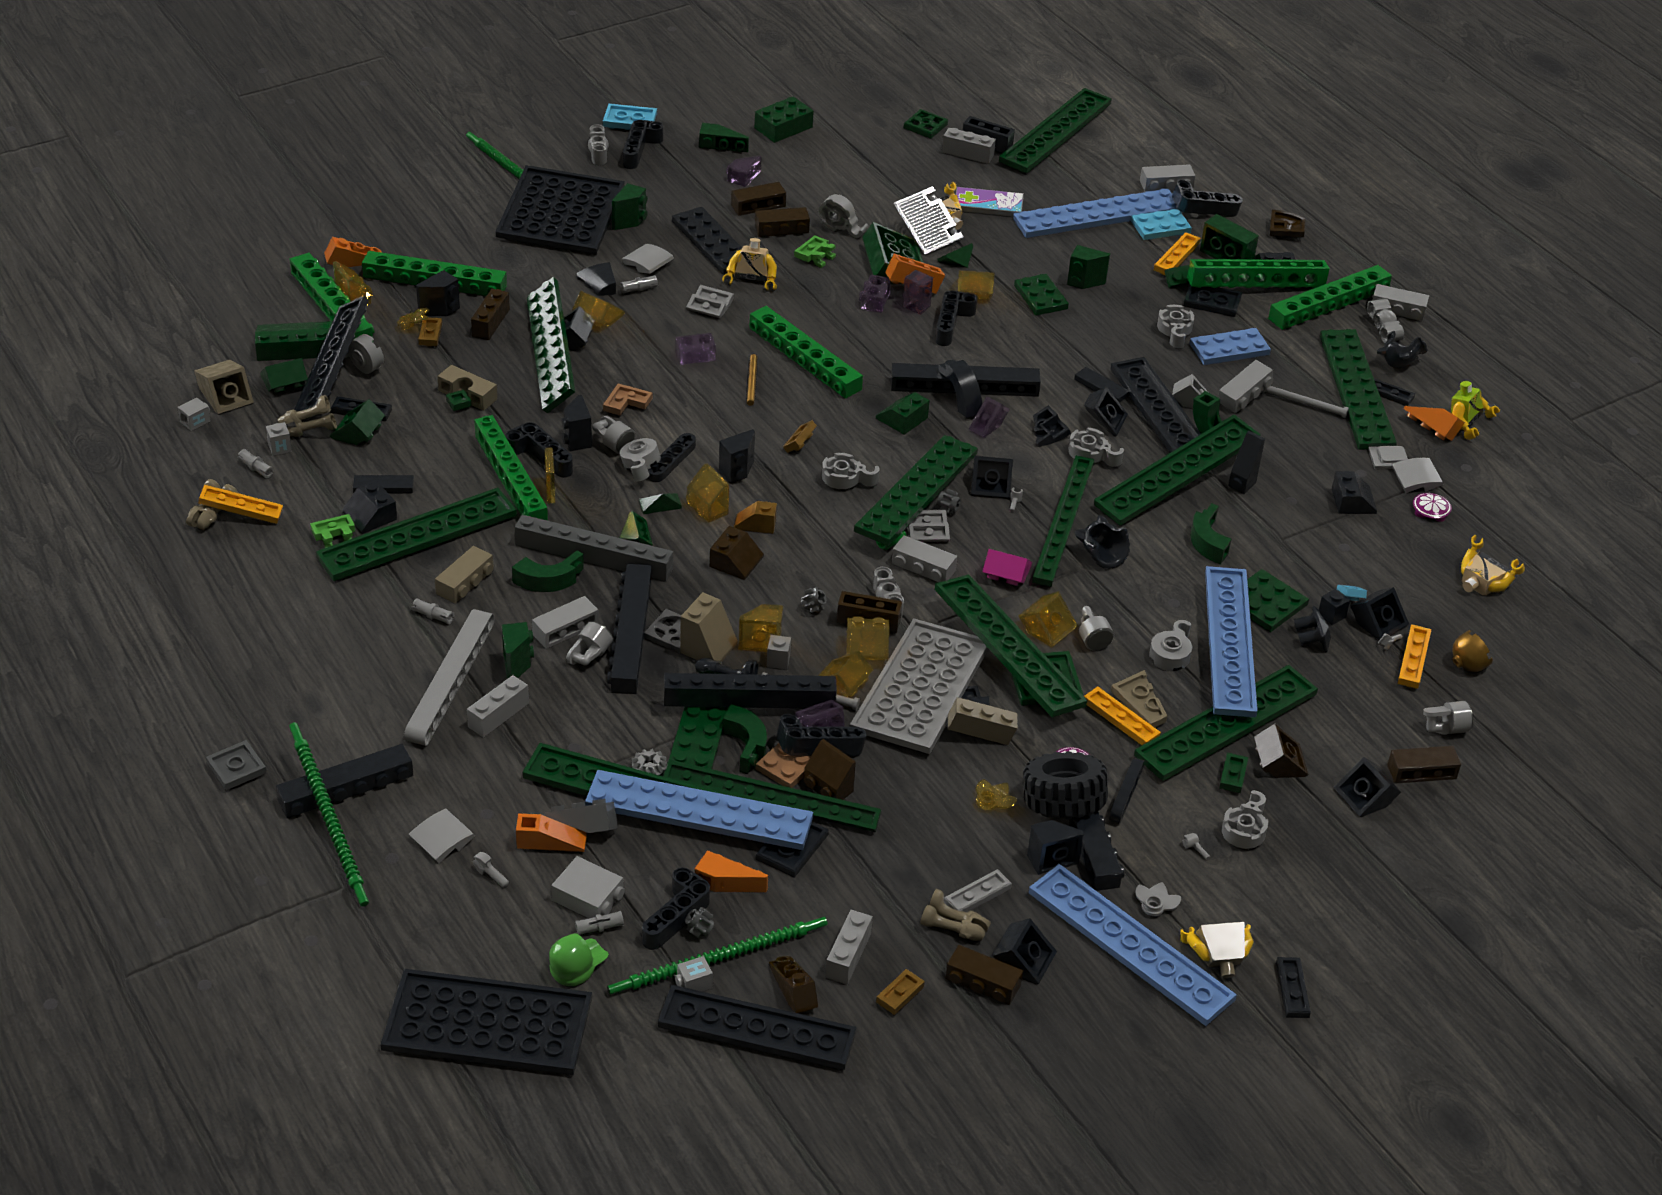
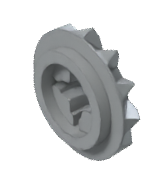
M653 748L651 751L643 749L642 753H636L635 758H632V768L660 775L667 767L666 756H662L661 751L654 752Z

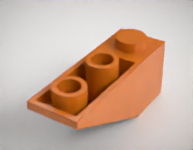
M332 237L324 255L327 264L347 268L361 266L368 251L381 252V250L376 247L364 246L359 242H350L344 238Z
M1404 406L1403 408L1409 412L1407 414L1408 417L1414 421H1417V419L1421 420L1423 427L1429 431L1434 429L1436 431L1435 435L1442 440L1447 438L1452 441L1465 423L1442 408Z
M518 813L516 825L517 849L585 852L586 832L541 814Z
M708 850L695 867L694 873L706 880L710 885V890L713 892H767L768 890L767 874Z

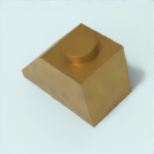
M756 501L737 514L734 528L743 531L774 534L777 503Z

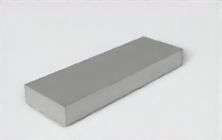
M997 869L944 897V903L955 910L968 912L1011 889L1012 883Z

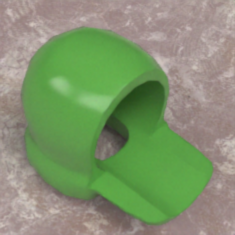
M569 934L556 941L549 951L550 973L562 985L577 986L588 980L593 974L594 968L606 960L609 954L595 939L584 940L578 934Z

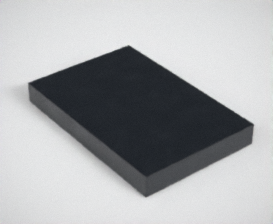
M1189 285L1183 306L1235 317L1242 298V292L1220 287L1196 288Z
M811 822L803 850L765 843L757 852L756 860L795 878L829 835V829Z

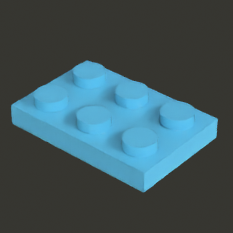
M608 104L603 119V126L612 129L630 130L635 120L655 121L657 108Z
M1178 209L1131 216V222L1143 240L1183 235L1185 232L1190 234L1192 229Z

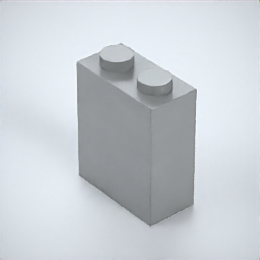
M578 856L574 858L551 885L552 901L587 918H593L596 914L601 916L609 914L614 903L621 900L625 892L623 877Z

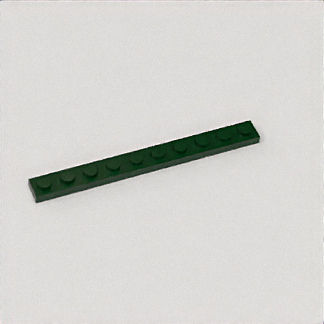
M1075 456L1033 575L1032 583L1052 587L1094 465V459Z
M670 759L663 776L735 797L812 811L813 818L876 832L881 815V809Z

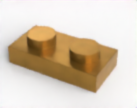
M423 318L418 339L419 345H438L442 318Z
M811 420L799 426L783 446L787 453L793 450L798 451L805 445L803 442L813 435L812 431L817 426L814 421Z
M905 969L876 997V1003L895 1015L924 988L925 981Z

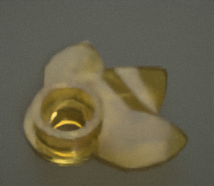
M420 308L415 312L401 316L399 321H397V325L400 326L401 330L409 329L415 325L414 323L428 319L425 314L429 312V309Z
M982 779L976 785V792L978 794L976 804L981 809H1007L1014 806L1017 802V798L1008 795V783L991 786L987 780Z

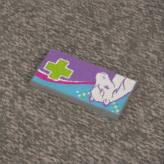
M956 187V195L962 212L1013 217L1014 213L1022 212L1024 193Z

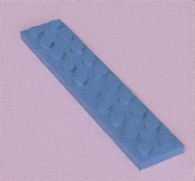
M1161 189L1107 199L1084 201L1076 204L1053 206L1045 209L1014 213L1013 220L1025 238L1127 222L1131 221L1132 215L1177 208L1170 190Z
M1206 566L1205 581L1213 714L1256 717L1257 700L1246 569Z
M597 770L585 800V806L593 805L592 800L606 799V803L614 802L616 814L799 850L804 848L813 819L812 811Z
M1058 864L1029 887L1030 895L1205 1026L1236 1000L1237 994L1062 865Z

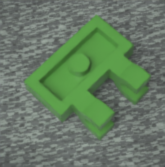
M814 235L794 251V257L807 262L813 260L816 266L822 268L826 265V262L821 260L826 256V258L833 260L836 257V254L831 252L836 248V245L829 244V240Z
M349 514L310 523L311 531L316 541L323 540L325 548L333 546L334 536L342 535L343 541L352 539V532H355V525Z

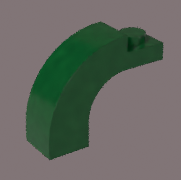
M1207 391L1193 399V417L1200 434L1222 422L1219 415L1220 398Z
M1211 503L1208 509H1204L1202 513L1196 511L1190 538L1194 548L1202 556L1221 565L1229 554L1232 539L1218 534L1211 528L1216 521L1219 507Z
M576 551L564 561L555 565H541L525 557L512 566V582L524 589L535 592H555L566 589L576 583V574H579L584 569L583 553Z
M731 704L723 718V734L739 738L746 743V747L740 757V772L748 774L751 767H755L757 761L766 755L767 732L763 722L754 713Z

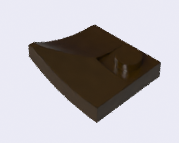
M1272 210L1270 236L1304 237L1305 218L1286 211Z

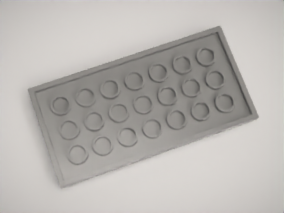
M913 618L850 723V727L862 728L866 731L867 736L930 754L948 723V713L957 697L961 698L988 651L987 646L975 635Z

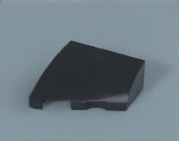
M610 262L593 265L576 273L577 279L584 280L585 286L592 289L596 295L616 294V281Z
M1049 405L1033 415L1034 430L1037 437L1036 444L1038 447L1055 443L1071 434L1070 429L1060 420L1058 414Z

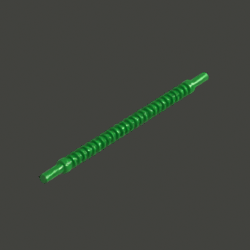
M467 132L466 137L474 142L477 148L520 179L523 169L513 163V161H510L496 148H493L484 139L478 138L471 132Z
M296 722L291 723L289 728L295 741V750L313 795L316 797L315 800L318 802L317 805L320 807L319 810L322 812L321 815L324 817L323 820L326 822L328 832H330V837L342 863V868L345 869L344 873L347 874L346 878L349 879V886L354 889L360 906L365 907L369 904V901L362 886L364 884L363 878L360 876L358 866L355 865L356 861L353 860L352 851L349 849L350 847L341 829V824H339V819L331 799L328 798L329 794L326 793L327 789L324 788L325 784L322 783L323 779L320 778L321 774L318 773L319 769L316 768L317 764L314 763L315 759L312 758L313 754L310 753L309 744L306 739H303L298 724Z
M822 917L806 923L800 921L795 923L794 926L789 925V928L777 929V932L772 930L771 934L766 932L764 936L760 934L758 938L753 936L752 940L747 938L746 942L741 940L740 944L735 942L734 946L728 944V948L722 946L721 950L716 948L715 952L712 950L709 951V954L704 952L703 956L708 965H710V962L716 964L717 960L722 962L723 958L728 960L729 956L734 958L735 954L737 956H740L742 952L747 954L748 950L753 952L754 948L759 950L760 947L765 948L766 945L771 946L772 943L777 944L778 941L783 943L784 939L789 941L790 937L795 939L796 935L798 937L805 936L808 931L827 926V919ZM694 956L690 957V960L696 959ZM672 962L671 966L666 964L665 968L660 966L659 970L653 968L652 972L647 970L646 974L641 972L639 976L638 974L630 975L629 979L607 985L608 993L611 995L630 988L635 990L641 988L642 984L647 986L648 982L650 984H653L654 980L659 982L660 978L666 980L667 976L672 978L673 974L677 975V964Z

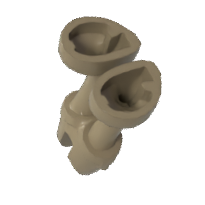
M326 395L320 396L317 404L309 409L298 412L296 410H289L277 419L278 423L285 422V424L295 422L294 426L287 428L290 436L293 437L302 436L304 431L318 427H326L329 430L337 429L336 419L332 413L315 420L302 422L303 419L330 412L331 407Z
M208 479L204 483V485L221 489L220 485L213 479ZM226 484L222 488L223 490L238 493L236 488L230 484ZM202 504L194 506L188 513L186 524L191 527L197 526L198 529L204 530L216 521L217 514L221 509L210 508V506Z
M936 889L932 895L930 905L926 906L922 914L920 924L925 927L934 926L959 933V937L972 941H982L991 922L977 912H963L950 908L944 903V893Z

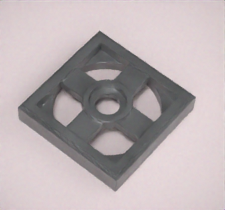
M665 609L644 632V638L680 653L681 615ZM666 619L676 622L673 626L663 624ZM670 630H675L676 633H675V634H670L669 631H670ZM655 631L663 632L664 636L662 638L659 637Z

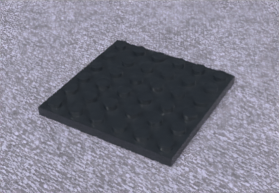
M526 165L495 231L496 237L597 254L612 218V200L623 189L625 181Z

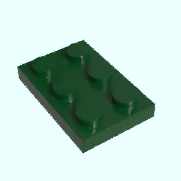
M1047 274L1015 280V288L1036 316L1068 309L1069 303Z

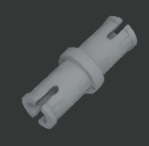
M655 275L646 278L637 277L632 281L621 282L620 287L623 294L637 290L640 292L646 288L657 287L658 281Z
M246 449L238 453L240 455L237 457L238 460L248 465L250 470L257 471L265 478L272 476L273 472L271 471H274V469L264 463L262 458L252 455Z
M418 598L414 600L413 605H416V607L412 606V611L427 615V618L431 620L437 619L446 624H451L453 618L450 616L454 617V612L440 608L435 603L430 604Z
M618 911L602 916L596 914L593 918L575 921L577 934L581 935L594 931H599L600 933L604 932V929L623 926L624 920L622 912Z

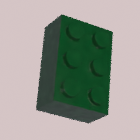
M792 96L755 111L754 128L776 143L813 128L814 110Z
M1216 214L1204 222L1200 251L1215 259L1254 260L1259 235Z

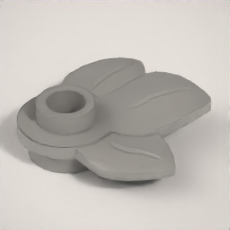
M1162 882L1150 889L1139 884L1135 891L1136 898L1142 903V910L1150 916H1159L1164 911L1174 910L1181 902V896L1168 895L1167 889Z

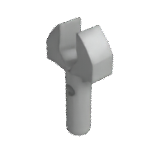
M479 852L474 856L475 860L472 862L481 875L486 872L503 888L509 884V881L491 865L492 858L488 854Z

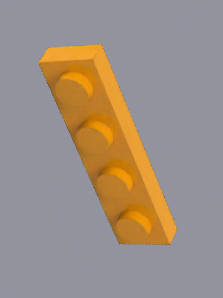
M1185 232L1156 262L1154 271L1165 275L1164 271L1166 269L1178 267L1200 244L1201 238Z
M204 485L198 504L275 524L278 523L283 509L281 504Z
M1411 624L1397 684L1418 689L1431 629Z
M1096 687L1084 695L1087 700V706L1139 744L1144 745L1160 736L1161 732L1101 688Z

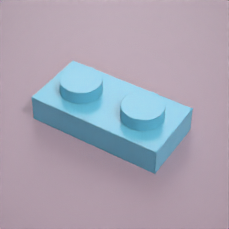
M1337 585V590L1352 601H1359L1360 598H1366L1367 590L1356 586Z

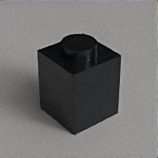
M1332 590L1321 598L1319 606L1320 615L1329 624H1336L1346 618L1350 599L1339 590Z

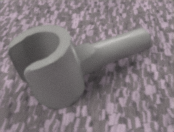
M1015 488L1011 489L1010 499L1012 503L1010 512H1014L1016 503L1022 500L1023 489L1020 492H1015Z
M1384 634L1378 641V644H1383L1385 646L1384 649L1388 650L1394 641L1402 638V635L1390 636Z
M1197 834L1184 835L1185 839L1182 840L1185 848L1194 847L1206 860L1210 858V855L1199 844Z

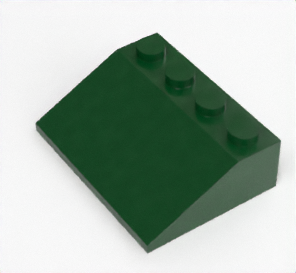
M872 222L862 237L873 276L879 282L895 284L889 280L885 273L893 254L924 263L918 243L914 238L875 222Z
M332 321L258 325L255 331L257 361L317 358Z

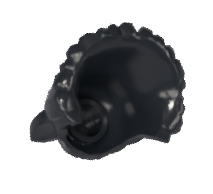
M1391 331L1388 334V340L1384 347L1378 349L1377 354L1384 355L1389 366L1403 368L1412 363L1418 354L1427 353L1428 349L1421 337H1416L1406 347L1395 341L1396 333Z
M1101 515L1085 529L1075 531L1077 539L1083 543L1085 549L1096 561V564L1102 568H1117L1129 556L1128 530L1123 527L1117 529L1115 525L1109 524L1107 519Z

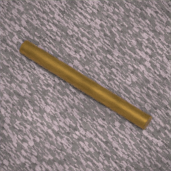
M755 354L750 356L747 392V405L749 406L754 405L757 370V355Z

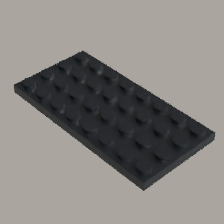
M404 969L380 1044L381 1050L574 1075L592 1001V992Z

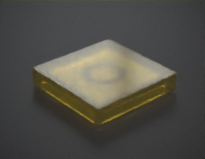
M546 448L547 502L555 503L553 448Z

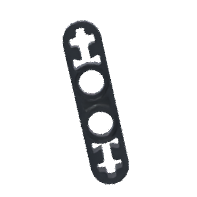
M691 433L680 435L660 455V461L658 463L655 461L650 465L648 479L652 482L664 480L695 449V435ZM668 461V462H671V463H669V464H664V463H662V462Z
M1133 758L1113 804L1110 820L1121 823L1142 774L1145 760Z

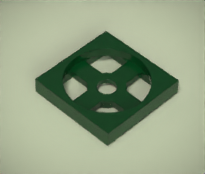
M920 109L904 123L903 128L931 139L948 125V119ZM915 121V122H918L919 124H918V125H914V124H912V123ZM925 127H931L933 129L930 131L925 129Z

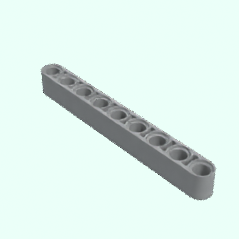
M476 609L470 612L408 722L404 733L405 741L425 746L429 744L493 627V613Z

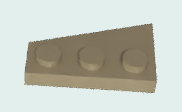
M1145 670L1111 685V692L1128 709L1154 728L1167 721V714L1159 698H1156L1153 692L1154 688L1148 682Z

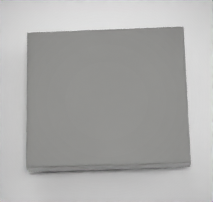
M1402 446L1368 447L1374 469H1393V463L1408 459Z

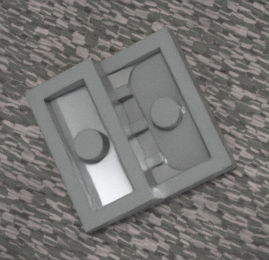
M645 244L622 258L624 265L636 266L639 273L649 274L674 259L673 255L668 251L652 244Z
M700 285L696 294H692L686 309L720 318L729 308L734 295L730 292Z
M1412 458L1392 464L1393 470L1405 493L1421 487L1426 492L1443 485L1430 458Z
M923 510L907 526L909 537L920 542L950 541L946 510Z
M447 809L441 810L427 818L409 833L410 837L438 863L454 849L460 851L475 836Z

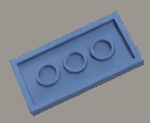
M1257 328L1190 338V345L1203 365L1270 355L1271 348Z

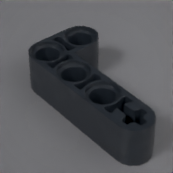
M648 120L633 121L623 149V166L625 168L635 169L638 167L646 143L659 144L663 142V124L661 122Z
M1178 180L1172 194L1176 208L1184 213L1237 216L1243 202L1242 197L1237 194L1194 191L1191 183L1186 180Z
M946 291L944 293L937 324L936 343L938 345L949 346L952 343L957 315L971 317L976 314L977 296L975 294L960 291Z
M524 423L506 432L505 436L516 455L529 450L557 476L566 478L572 475L573 460L571 453L536 423Z
M783 714L780 717L776 734L782 751L791 756H812L823 739L847 756H857L863 751L867 735L866 731L859 727H802L798 717L792 714Z
M681 867L674 870L672 874V892L675 896L643 923L642 943L645 948L650 950L660 948L687 925L685 919L691 910L696 909L699 911L701 907L706 909L709 906V883L690 869Z

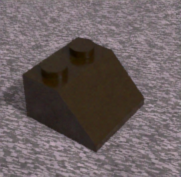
M728 526L710 548L709 567L745 580L762 560L764 553L747 532Z
M1273 724L1254 736L1257 745L1255 749L1260 756L1261 761L1259 763L1264 772H1269L1275 778L1306 777L1309 775L1300 744L1279 726Z
M823 739L804 768V783L820 795L844 800L854 792L856 761Z

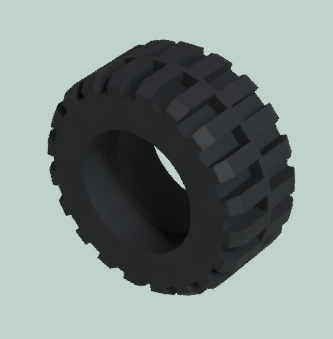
M1054 752L1053 754H1043L1041 757L1037 756L1032 761L1030 760L1023 770L1025 804L1036 814L1040 813L1042 816H1051L1056 819H1072V817L1081 818L1084 815H1092L1095 811L1101 810L1107 802V768L1100 759L1094 758V756L1089 754L1084 755V753Z

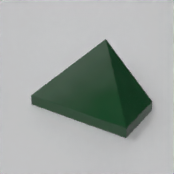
M968 244L937 260L941 263L968 268L973 244Z
M677 493L659 494L639 499L643 514L682 509Z
M631 511L619 538L653 546L646 519Z

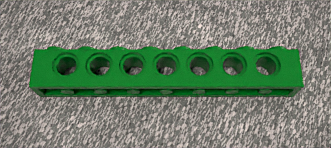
M368 251L362 261L363 277L417 285L444 270L458 279L459 292L487 296L492 288L505 291L507 287L506 271L375 251Z
M310 253L289 258L291 274L329 320L333 322L339 306L351 302L348 295L342 292L341 287L335 284L334 279L327 274L325 268L321 267L318 260ZM363 315L360 320L361 324L354 334L355 338L362 334H368L373 338L375 333L373 325L369 324Z
M1190 259L1187 279L1190 285L1196 288H1317L1327 283L1330 268L1325 260Z
M1379 265L1370 267L1271 304L1268 319L1281 330L1373 296L1377 284L1390 287L1392 275Z
M768 306L750 313L749 328L845 399L862 390V374Z
M490 415L474 419L475 437L520 515L548 521V508L494 416Z

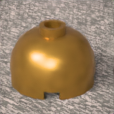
M1468 630L1455 640L1452 651L1454 657L1452 660L1458 668L1462 667L1469 672H1478L1490 666L1493 659L1492 657L1488 659L1487 654L1490 651L1483 640L1476 633L1471 635V631Z

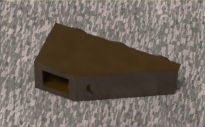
M780 956L776 960L769 962V966L788 1005L795 1013L818 1007L815 981L791 956Z

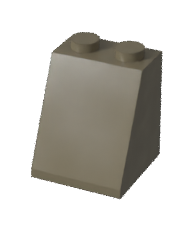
M227 360L194 371L199 389L217 414L254 403L245 369L234 361Z
M702 592L681 615L680 653L696 660L710 658L722 662L737 645V638L721 600Z

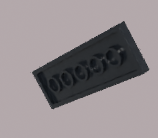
M703 207L672 215V222L723 275L727 274L726 270L730 259L738 250H742V247Z

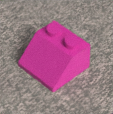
M989 549L983 573L987 574L989 579L998 581L1000 577L1007 579L1006 583L1018 586V582L1024 584L1032 562L1026 558Z

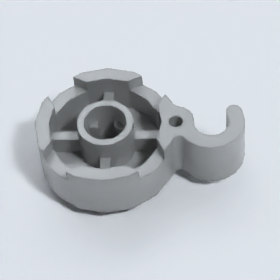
M834 194L829 196L819 207L818 212L821 213L823 218L822 223L833 231L847 229L852 237L859 238L868 229V224H865L862 228L857 225L858 218L855 215V209L852 203L842 195Z
M1174 304L1167 305L1164 310L1160 309L1157 327L1163 334L1170 336L1169 343L1171 346L1183 348L1185 336L1192 332L1194 314L1191 310L1190 312L1184 310V306Z
M362 334L355 338L349 346L348 354L345 356V358L349 356L358 370L365 374L380 368V365L384 363V355L381 348H376L372 342L374 339L368 334Z
M1087 428L1086 431L1078 432L1077 429L1070 436L1068 450L1073 459L1077 455L1094 459V463L1103 460L1107 465L1113 467L1122 464L1124 449L1120 448L1118 452L1111 451V444L1104 438L1103 432L1093 428Z
M650 438L633 440L624 445L620 450L624 468H631L636 482L647 479L649 477L648 469L651 468L650 464L655 461L658 463L661 459L656 441Z
M834 453V457L829 459L826 457L822 462V480L828 486L836 489H848L858 483H862L865 486H875L879 482V467L875 466V470L869 472L866 470L865 465L853 459V455Z
M1178 620L1174 623L1172 631L1160 632L1152 638L1149 657L1154 660L1155 666L1162 670L1173 671V668L1182 667L1184 669L1189 664L1192 652L1191 641L1187 638L1191 628L1190 622Z
M1253 790L1251 791L1249 802L1241 804L1238 808L1232 809L1230 807L1226 811L1222 824V834L1230 844L1248 849L1261 845L1265 840L1268 819H1265L1262 815L1266 802V797L1263 793Z

